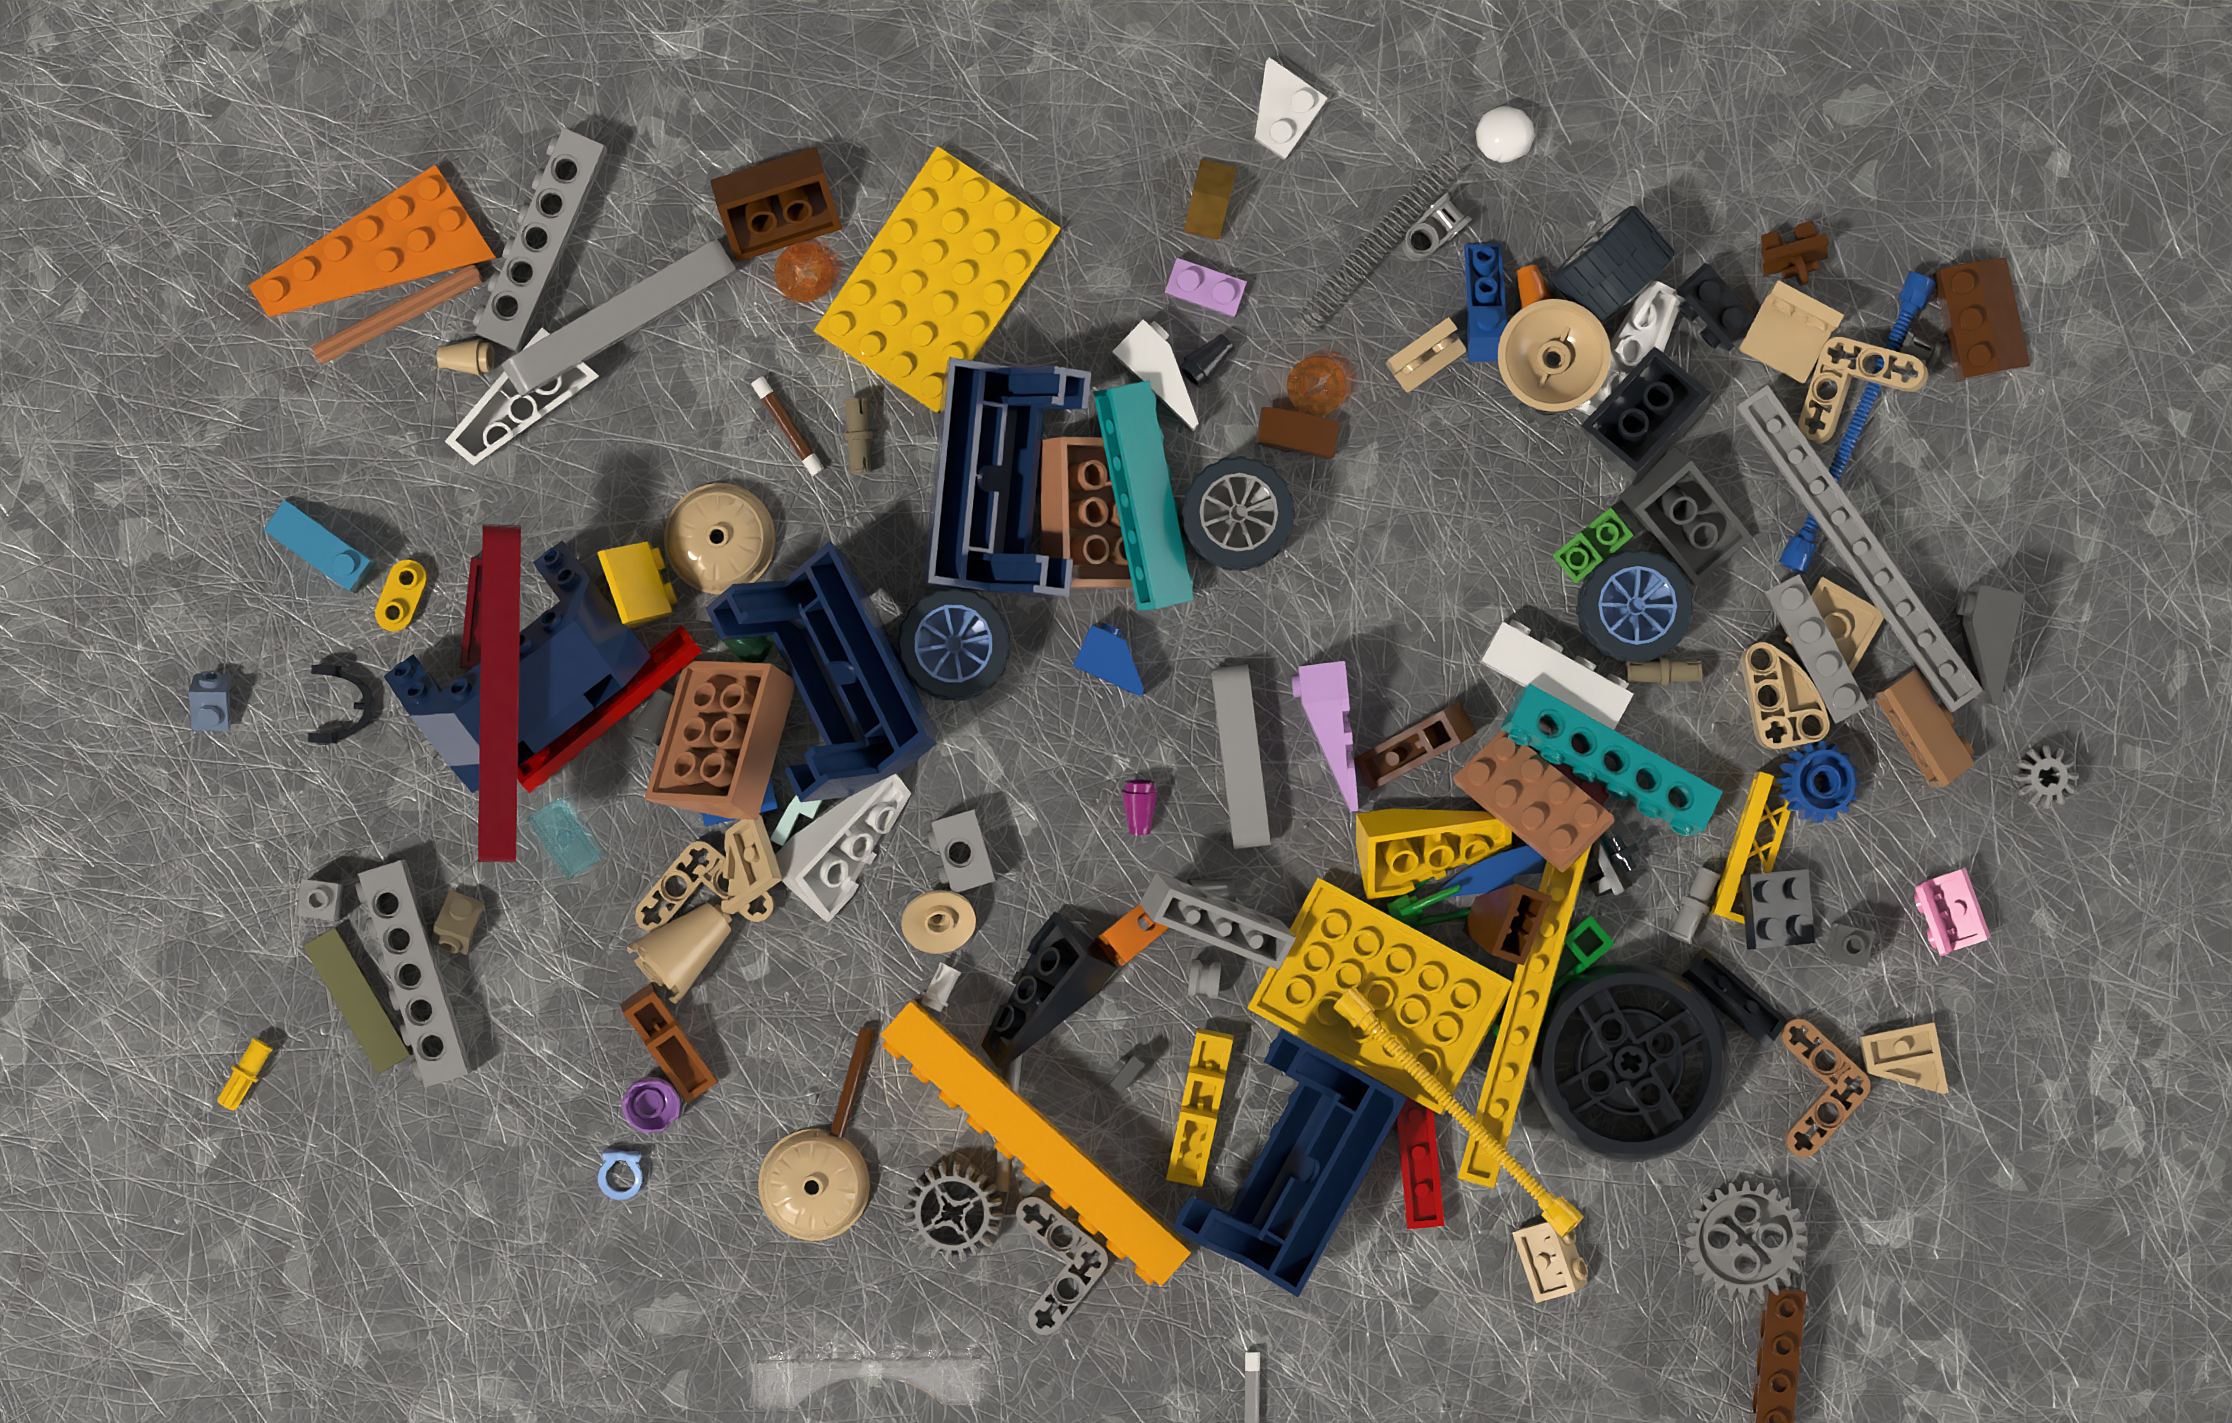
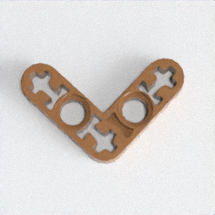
M1800 1018L1789 1019L1781 1030V1042L1827 1085L1823 1092L1791 1125L1785 1134L1787 1149L1792 1154L1805 1158L1816 1153L1862 1103L1870 1092L1871 1084L1868 1076L1810 1022ZM1792 1026L1798 1029L1804 1026L1806 1030L1803 1035L1811 1043H1814L1816 1037L1821 1041V1043L1811 1048L1807 1058L1802 1055V1052L1808 1049L1805 1045L1798 1041L1791 1044L1789 1041L1792 1038V1034L1789 1032ZM1824 1049L1832 1051L1835 1055V1064L1827 1071L1818 1069L1815 1064V1056ZM1859 1076L1861 1080L1858 1086L1861 1088V1091L1858 1094L1852 1091L1848 1093L1844 1100L1850 1102V1104L1845 1109L1841 1101L1830 1096V1094L1836 1090L1837 1094L1841 1095L1847 1088L1844 1080L1847 1077L1855 1079ZM1825 1102L1833 1103L1838 1110L1837 1118L1828 1124L1821 1122L1817 1115L1818 1108ZM1810 1117L1813 1123L1824 1129L1825 1132L1820 1136L1817 1131H1814L1808 1138V1141L1811 1143L1810 1147L1806 1149L1801 1146L1796 1149L1794 1145L1797 1143L1794 1135L1797 1132L1805 1134L1812 1127L1805 1123Z

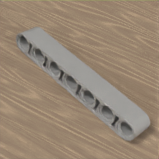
M714 239L506 360L501 366L519 395L524 397L727 279L737 269L718 239Z

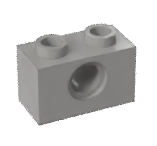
M975 809L931 822L933 830L927 831V836L932 852L940 851L944 865L937 867L943 888L950 887L952 892L957 893L996 881ZM959 841L966 843L971 850L969 860L962 864L954 862L949 854L951 846Z

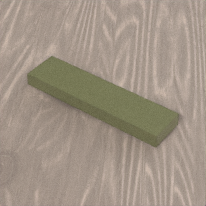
M334 927L303 946L304 950L377 1074H381L411 1056V1052L405 1045L338 928Z

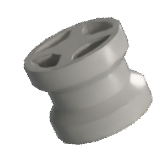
M1191 959L1187 995L1196 996L1198 993L1207 994L1209 998L1217 999L1221 962H1213L1207 965L1202 964L1200 960Z

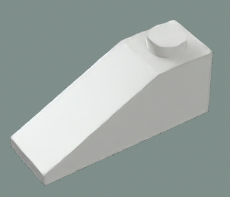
M1142 320L1112 351V355L1140 382L1149 380L1155 396L1194 431L1199 423L1172 348L1166 341L1169 334L1155 321L1149 325L1146 321Z

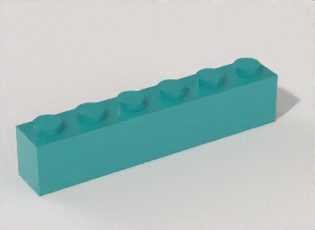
M1150 381L1094 391L1137 610H1152L1194 600L1192 593L1193 579L1187 569L1185 559L1186 544L1180 534L1177 519L1178 506L1173 499L1170 484L1171 470L1165 460L1163 450L1164 436L1162 429L1158 425L1155 410L1156 396L1151 389Z

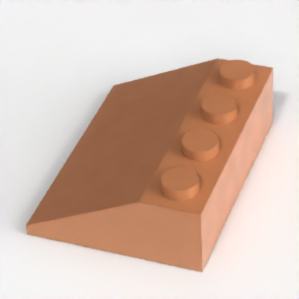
M1057 437L1041 440L1042 555L1049 556V558L1073 559V581L1070 589L1133 588L1103 438Z
M692 661L689 665L683 667L644 799L654 803L724 818L758 820L796 686L794 679L774 665L767 663Z

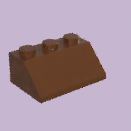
M817 147L710 180L715 202L736 262L842 229Z
M2006 258L1975 261L1939 269L1933 273L1934 281L1937 283L1935 287L1956 382L2030 366Z

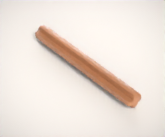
M469 265L313 345V353L319 363L325 364L483 282L482 276L475 265Z

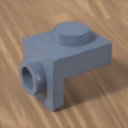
M206 671L194 675L189 689L192 730H230L229 689L232 683L230 674Z

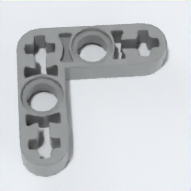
M1031 1195L1022 1199L1017 1206L1016 1217L1018 1222L1067 1262L1029 1311L1028 1322L1032 1330L1040 1335H1049L1062 1325L1104 1272L1108 1263V1255L1100 1243L1043 1198ZM1036 1203L1041 1206L1039 1213L1046 1220L1049 1219L1050 1214L1057 1217L1056 1220L1049 1224L1045 1235L1038 1231L1043 1227V1224L1038 1220L1032 1219L1030 1222H1027L1024 1219L1026 1211L1023 1207L1026 1204L1031 1207ZM1060 1225L1069 1227L1073 1233L1071 1243L1064 1247L1056 1245L1051 1238L1053 1229ZM1094 1250H1097L1100 1253L1098 1260L1101 1264L1099 1267L1091 1265L1086 1270L1084 1275L1091 1278L1085 1283L1079 1274L1070 1271L1069 1268L1074 1264L1079 1270L1085 1261L1082 1253L1084 1251L1092 1253ZM1072 1278L1078 1283L1079 1292L1074 1298L1065 1299L1059 1295L1057 1285L1062 1279ZM1052 1294L1058 1303L1068 1308L1061 1312L1060 1308L1057 1307L1051 1317L1055 1321L1052 1326L1044 1324L1040 1327L1036 1324L1039 1317L1035 1313L1037 1310L1045 1312L1050 1307L1052 1302L1046 1300V1297Z

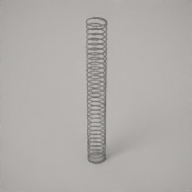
M1440 153L1442 159L1436 158L1438 164L1431 163L1433 170L1430 168L1426 169L1429 175L1422 173V178L1424 180L1417 179L1419 186L1416 184H1412L1414 191L1408 189L1407 192L1409 196L1405 194L1403 195V199L1405 200V202L1402 200H1398V204L1400 205V207L1397 205H1393L1395 212L1389 210L1388 213L1390 217L1384 216L1385 222L1379 221L1380 227L1374 226V230L1376 231V233L1370 231L1369 234L1371 238L1365 237L1364 239L1366 243L1360 242V246L1362 249L1355 247V251L1357 254L1350 253L1352 259H1345L1348 265L1341 263V267L1343 270L1336 268V272L1339 276H1337L1336 274H1331V277L1334 281L1326 279V282L1329 286L1325 284L1321 285L1322 289L1325 292L1317 289V293L1320 297L1312 295V298L1315 301V303L1311 300H1307V303L1310 306V308L1305 305L1302 306L1305 313L1302 311H1298V315L1301 317V319L1297 316L1292 317V319L1299 327H1301L1306 333H1308L1311 336H1313L1312 332L1305 325H1307L1310 329L1316 332V330H1314L1305 321V319L1301 316L1300 313L1304 314L1314 323H1316L1319 327H1321V325L1318 324L1310 316V314L1306 311L1305 308L1312 311L1325 322V319L1322 318L1315 311V309L1311 306L1309 302L1313 303L1323 312H1325L1328 316H1330V314L1327 313L1320 306V304L1315 300L1314 297L1318 298L1327 306H1329L1333 311H1335V309L1331 307L1320 295L1319 291L1325 294L1327 297H1329L1338 306H1340V304L1330 296V294L1325 290L1323 286L1327 287L1336 295H1338L1342 300H1344V298L1335 291V289L1330 285L1328 281L1332 282L1340 289H1342L1347 295H1349V293L1346 290H1344L1341 287V285L1335 280L1333 275L1342 280L1352 290H1354V288L1350 284H1348L1346 280L1340 275L1338 270L1347 275L1357 285H1359V283L1354 278H1352L1351 275L1344 269L1343 265L1351 269L1353 272H1355L1361 279H1363V277L1356 272V270L1349 264L1347 260H1350L1358 267H1360L1366 274H1368V272L1363 267H1361V265L1354 259L1352 254L1360 258L1371 269H1373V267L1359 254L1357 249L1365 253L1376 264H1378V262L1364 249L1362 244L1373 250L1380 258H1383L1369 244L1367 239L1374 242L1385 253H1387V251L1373 238L1371 233L1382 239L1390 248H1392V246L1378 233L1376 228L1380 229L1385 234H1387L1394 242H1397L1383 228L1381 223L1391 228L1399 237H1402V235L1399 234L1388 223L1386 218L1392 220L1403 231L1406 232V229L1403 228L1393 218L1390 212L1400 217L1408 226L1411 227V224L1407 222L1398 213L1395 207L1405 212L1413 221H1416V219L1402 207L1400 202L1406 204L1417 215L1421 216V214L1407 202L1404 196L1414 201L1422 210L1426 211V209L1422 205H1420L1409 192L1411 191L1415 193L1427 205L1430 206V203L1417 192L1414 186L1420 188L1431 199L1435 200V198L1422 187V185L1419 183V180L1427 184L1436 194L1440 195V193L1427 182L1423 175L1432 179L1440 188L1445 190V188L1432 177L1428 170L1437 174L1445 183L1449 185V182L1436 171L1433 165L1438 166L1449 177L1454 179V177L1448 171H1446L1438 161V159L1443 161L1454 172L1459 174V172H1461L1460 168L1450 158ZM1445 158H1447L1455 167H1453Z

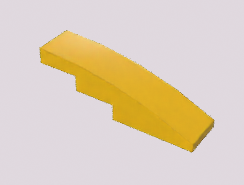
M1197 1028L1166 1180L1197 1187L1203 1186L1234 1035Z

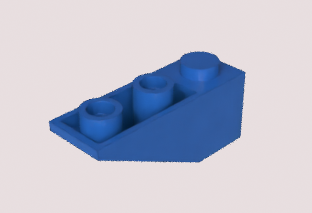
M1464 244L1468 362H1498L1499 342L1507 325L1501 244Z

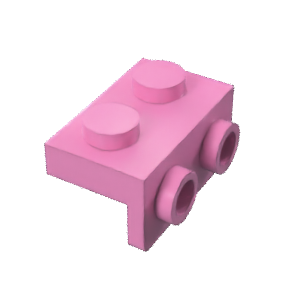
M1965 867L1925 880L1915 886L1916 893L1914 894L1916 906L1919 912L1926 916L1929 928H1927L1929 942L1934 949H1938L1940 956L1991 937Z

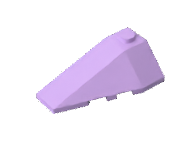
M1345 661L1299 666L1297 668L1298 675H1291L1293 697L1301 698L1302 708L1349 812L1359 811L1355 765L1351 756V751H1353L1352 731L1347 717L1350 706Z

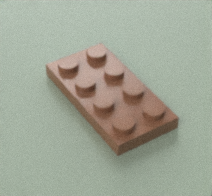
M1501 730L1453 777L1454 783L1563 873L1614 823V817L1529 746L1516 744L1508 738L1509 733Z

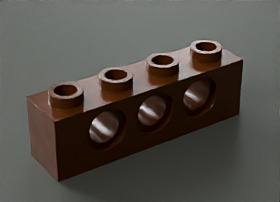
M1778 1286V1295H1775L1770 1289L1765 1290V1300L1761 1303L1750 1423H1794L1806 1292L1801 1288Z

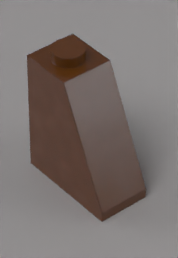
M1518 883L1477 896L1462 932L1491 955L1524 966L1552 896Z

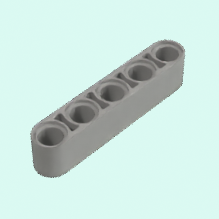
M1248 664L1211 669L1233 849L1271 845Z

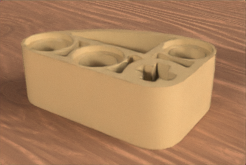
M1758 642L1748 646L1742 653L1741 666L1757 742L1766 749H1781L1822 740L1828 734L1830 722L1823 700L1808 675L1789 656L1771 644ZM1756 649L1764 650L1769 657V663L1763 670L1756 669L1751 663V655ZM1765 685L1772 687L1776 693L1775 702L1769 707L1762 705L1758 699L1759 689ZM1807 715H1812L1818 719L1819 730L1814 736H1808L1802 730V721ZM1771 722H1775V727L1782 728V735L1777 736V743H1773V738H1767L1765 735V731L1771 729Z

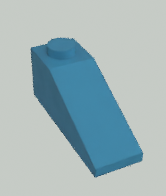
M285 499L263 529L320 572L353 593L358 591L377 563Z

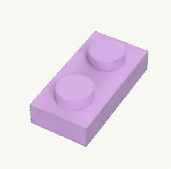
M1176 258L1164 294L1235 318L1247 282Z

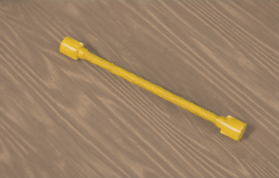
M1355 987L1349 989L1336 1002L1333 1008L1354 1027H1361L1365 1032H1371L1370 1034L1379 1043L1381 1042V1045L1388 1049L1389 1053L1391 1052V1055L1401 1063V1066H1404L1405 1070L1408 1069V1073H1411V1076H1415V1080H1418L1422 1087L1425 1086V1090H1428L1429 1094L1432 1093L1431 1096L1435 1097L1439 1104L1442 1103V1107H1445V1110L1452 1114V1117H1456L1455 1120H1459V1124H1462V1127L1469 1131L1470 1135L1473 1134L1472 1137L1476 1138L1480 1145L1483 1144L1482 1147L1486 1148V1151L1493 1155L1494 1159L1497 1158L1496 1161L1500 1162L1504 1169L1507 1168L1506 1171L1510 1172V1175L1517 1179V1182L1524 1186L1525 1190L1528 1189L1527 1192L1531 1193L1530 1195L1534 1196L1535 1200L1538 1199V1206L1544 1211L1541 1215L1562 1238L1580 1223L1584 1216L1572 1204L1568 1203L1562 1196L1557 1198L1552 1192H1545L1546 1189L1542 1188L1543 1186L1539 1185L1538 1181L1535 1182L1536 1179L1532 1178V1175L1525 1171V1168L1518 1164L1517 1160L1514 1161L1515 1158L1511 1157L1512 1155L1508 1154V1151L1503 1146L1501 1147V1144L1494 1140L1495 1138L1490 1133H1487L1488 1131L1484 1130V1127L1479 1122L1477 1123V1120L1470 1116L1471 1114L1467 1113V1110L1462 1105L1460 1106V1103L1453 1099L1454 1097L1449 1092H1446L1447 1090L1443 1089V1086L1436 1082L1437 1080L1432 1075H1429L1428 1071L1426 1072L1423 1065H1419V1061H1416L1412 1054L1409 1055V1051H1406V1048H1402V1044H1399V1041H1396V1038L1389 1034V1031H1385V1027L1382 1028V1024H1379L1378 1018L1373 1014L1375 1008Z

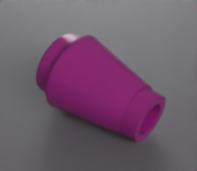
M1144 779L1125 781V789L1121 790L1128 833L1132 835L1151 834L1158 790L1155 789V781Z

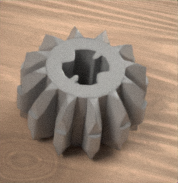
M2049 745L2041 746L2040 756L2034 749L2027 750V757L2031 763L2025 760H2018L2016 765L2025 770V773L2013 776L2014 781H2025L2026 784L2017 790L2018 794L2025 795L2031 791L2028 804L2034 806L2041 798V804L2044 809L2051 808L2052 797L2057 804L2063 805L2066 801L2061 791L2068 794H2074L2076 791L2073 786L2067 784L2068 780L2079 778L2078 773L2067 772V769L2075 764L2074 759L2069 758L2060 762L2064 755V750L2057 748L2051 756ZM2051 769L2052 773L2049 776H2054L2053 782L2042 785L2040 781L2043 778L2038 777L2039 772Z

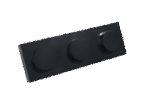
M1704 948L1694 956L1682 974L1683 977L1697 986L1721 1012L1726 1014L1766 1049L1776 1040L1788 1021Z

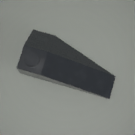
M1055 911L1031 940L1027 949L1031 955L1022 973L1018 971L1015 973L1012 983L1016 984L1008 1003L1000 1005L981 1044L995 1066L1001 1070L1091 1000L1117 969L1101 946Z

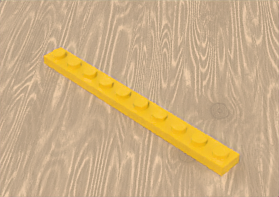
M1591 846L1563 873L1547 861L1540 883L1539 891L1550 894L1552 898L1524 966L1517 965L1474 1118L1505 1150L1509 1142ZM1473 1134L1469 1135L1458 1179L1495 1190L1501 1170L1500 1162H1497V1158L1494 1159L1493 1155H1490L1486 1148L1482 1147L1483 1144L1480 1145L1479 1141H1476V1138H1473Z

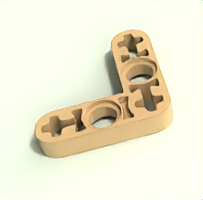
M1844 337L1829 339L1824 344L1799 418V430L1807 440L1813 443L1821 444L1827 442L1835 432L1852 377L1907 392H1914L1921 389L1927 381L1928 371L1926 366L1918 358L1908 354ZM1841 346H1843V350L1847 354L1857 357L1856 364L1847 359H1840L1838 364H1836V360L1831 354L1833 351H1839ZM1872 355H1881L1884 359L1882 370L1876 374L1867 373L1865 369L1866 360ZM1893 359H1897L1894 365L1903 370H1909L1911 365H1913V369L1918 372L1917 377H1910L1908 383H1905L1906 379L1901 374L1892 372ZM1826 381H1834L1838 386L1837 394L1829 400L1821 399L1819 396L1820 386ZM1818 403L1825 408H1832L1830 413L1825 410L1822 411L1820 421L1825 424L1824 430L1818 429L1815 435H1813V430L1808 426L1810 421L1816 422L1820 414V410L1815 408L1814 404Z
M696 841L689 844L638 905L635 911V919L640 928L653 932L668 924L702 882L723 900H728V892L723 891L718 884V878L723 873V864L726 856L705 841ZM705 848L708 850L706 858L710 862L707 866L700 864L694 869L692 873L699 875L694 882L690 875L678 869V866L683 862L684 866L688 868L694 860V857L691 855L692 850L701 851ZM671 876H681L686 881L687 889L680 897H673L666 890V882ZM659 891L665 900L674 903L675 906L670 911L668 906L664 905L658 914L662 918L661 922L658 924L653 921L648 925L644 921L647 915L643 910L646 906L652 909L660 902V899L654 898L656 892ZM765 891L761 894L766 899L763 905L767 910L764 914L761 912H756L754 915L749 912L751 908L750 903L742 907L738 912L750 921L760 922L771 916L775 903L771 894Z

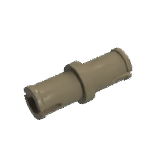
M868 398L844 399L847 433H843L844 441L848 440L849 474L873 472L870 439H873V431H869Z
M1661 656L1659 660L1639 663L1626 662V682L1629 684L1659 682L1660 686H1668L1669 682L1701 683L1702 660L1701 658L1668 660V656Z

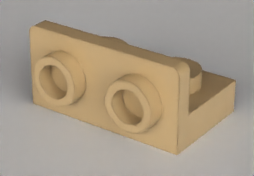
M1449 317L1387 360L1386 366L1405 392H1411L1466 352V347L1455 333L1457 328Z
M1543 1221L1512 1232L1536 1303L1577 1292L1588 1284L1587 1265L1583 1258L1579 1257L1576 1249L1574 1229L1562 1238L1550 1226L1548 1221Z

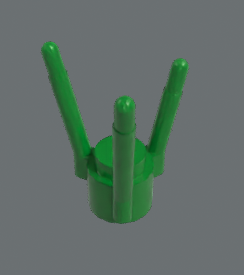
M1431 878L1415 884V890L1403 895L1394 896L1395 900L1387 903L1392 917L1413 929L1467 918L1471 909L1418 918L1424 915L1422 908L1461 891V886L1455 885L1418 901L1416 895L1408 897Z

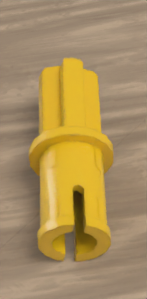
M252 1037L251 1043L237 1066L232 1065L231 1067L233 1073L217 1098L220 1105L233 1111L238 1108L251 1084L258 1082L259 1079L256 1076L268 1055L272 1052L273 1048Z

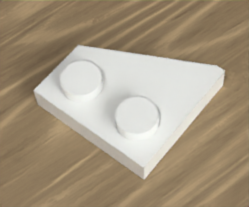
M1270 57L1265 64L1255 140L1283 160H1286L1328 98Z

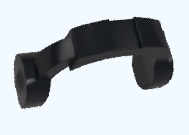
M328 663L311 665V674L338 677L355 684L363 695L364 703L354 702V709L364 711L359 722L352 728L333 733H308V742L317 745L338 744V739L352 736L363 727L366 728L372 715L371 701H373L368 685H365L354 675L343 672L342 666Z

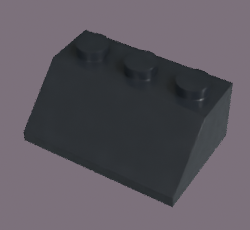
M1654 346L1581 425V429L1604 460L1631 484L1636 486L1709 407L1711 392Z

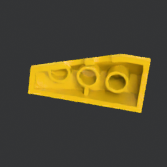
M1391 808L1356 814V848L1365 895L1368 900L1406 894L1415 890L1414 885L1431 877L1438 880L1447 876V870L1464 863L1473 865L1512 847V831L1490 812Z

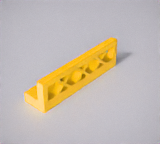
M1760 771L1754 774L1710 910L1711 914L1745 924L1744 916L1730 911L1736 894L1742 891V886L1739 887L1741 875H1744L1743 871L1747 859L1757 854L1763 865L1762 873L1772 871L1791 812L1786 809L1789 804L1786 799L1783 806L1770 812L1766 800L1771 785L1782 788V784L1777 783L1778 778ZM1781 812L1777 824L1773 816ZM1769 819L1775 831L1773 839L1759 847L1754 838L1760 822ZM1770 847L1765 860L1761 851Z

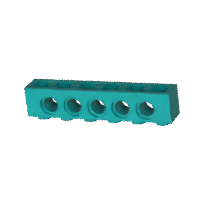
M1530 683L1518 691L1500 727L1501 730L1509 733L1508 738L1516 744L1534 747L1541 751L1540 755L1545 760L1553 764L1562 763L1573 769V774L1577 778L1590 783L1595 781L1605 787V792L1611 797L1622 801L1625 799L1638 806L1637 810L1650 818L1659 817L1670 823L1669 827L1671 830L1682 836H1694L1705 830L1723 791ZM1540 719L1549 722L1552 728L1551 735H1546L1540 730ZM1572 737L1582 741L1584 745L1583 754L1573 749L1571 744ZM1605 755L1614 759L1616 763L1615 772L1606 768L1604 764ZM1637 773L1643 774L1647 778V790L1642 789L1637 784ZM1669 791H1673L1679 796V808L1674 807L1668 799Z

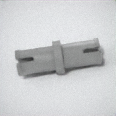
M1703 867L1698 868V873L1687 897L1683 896L1680 904L1683 906L1672 931L1669 933L1671 937L1687 944L1692 943V938L1703 914L1707 915L1710 910L1707 905L1718 880L1721 878L1720 875Z

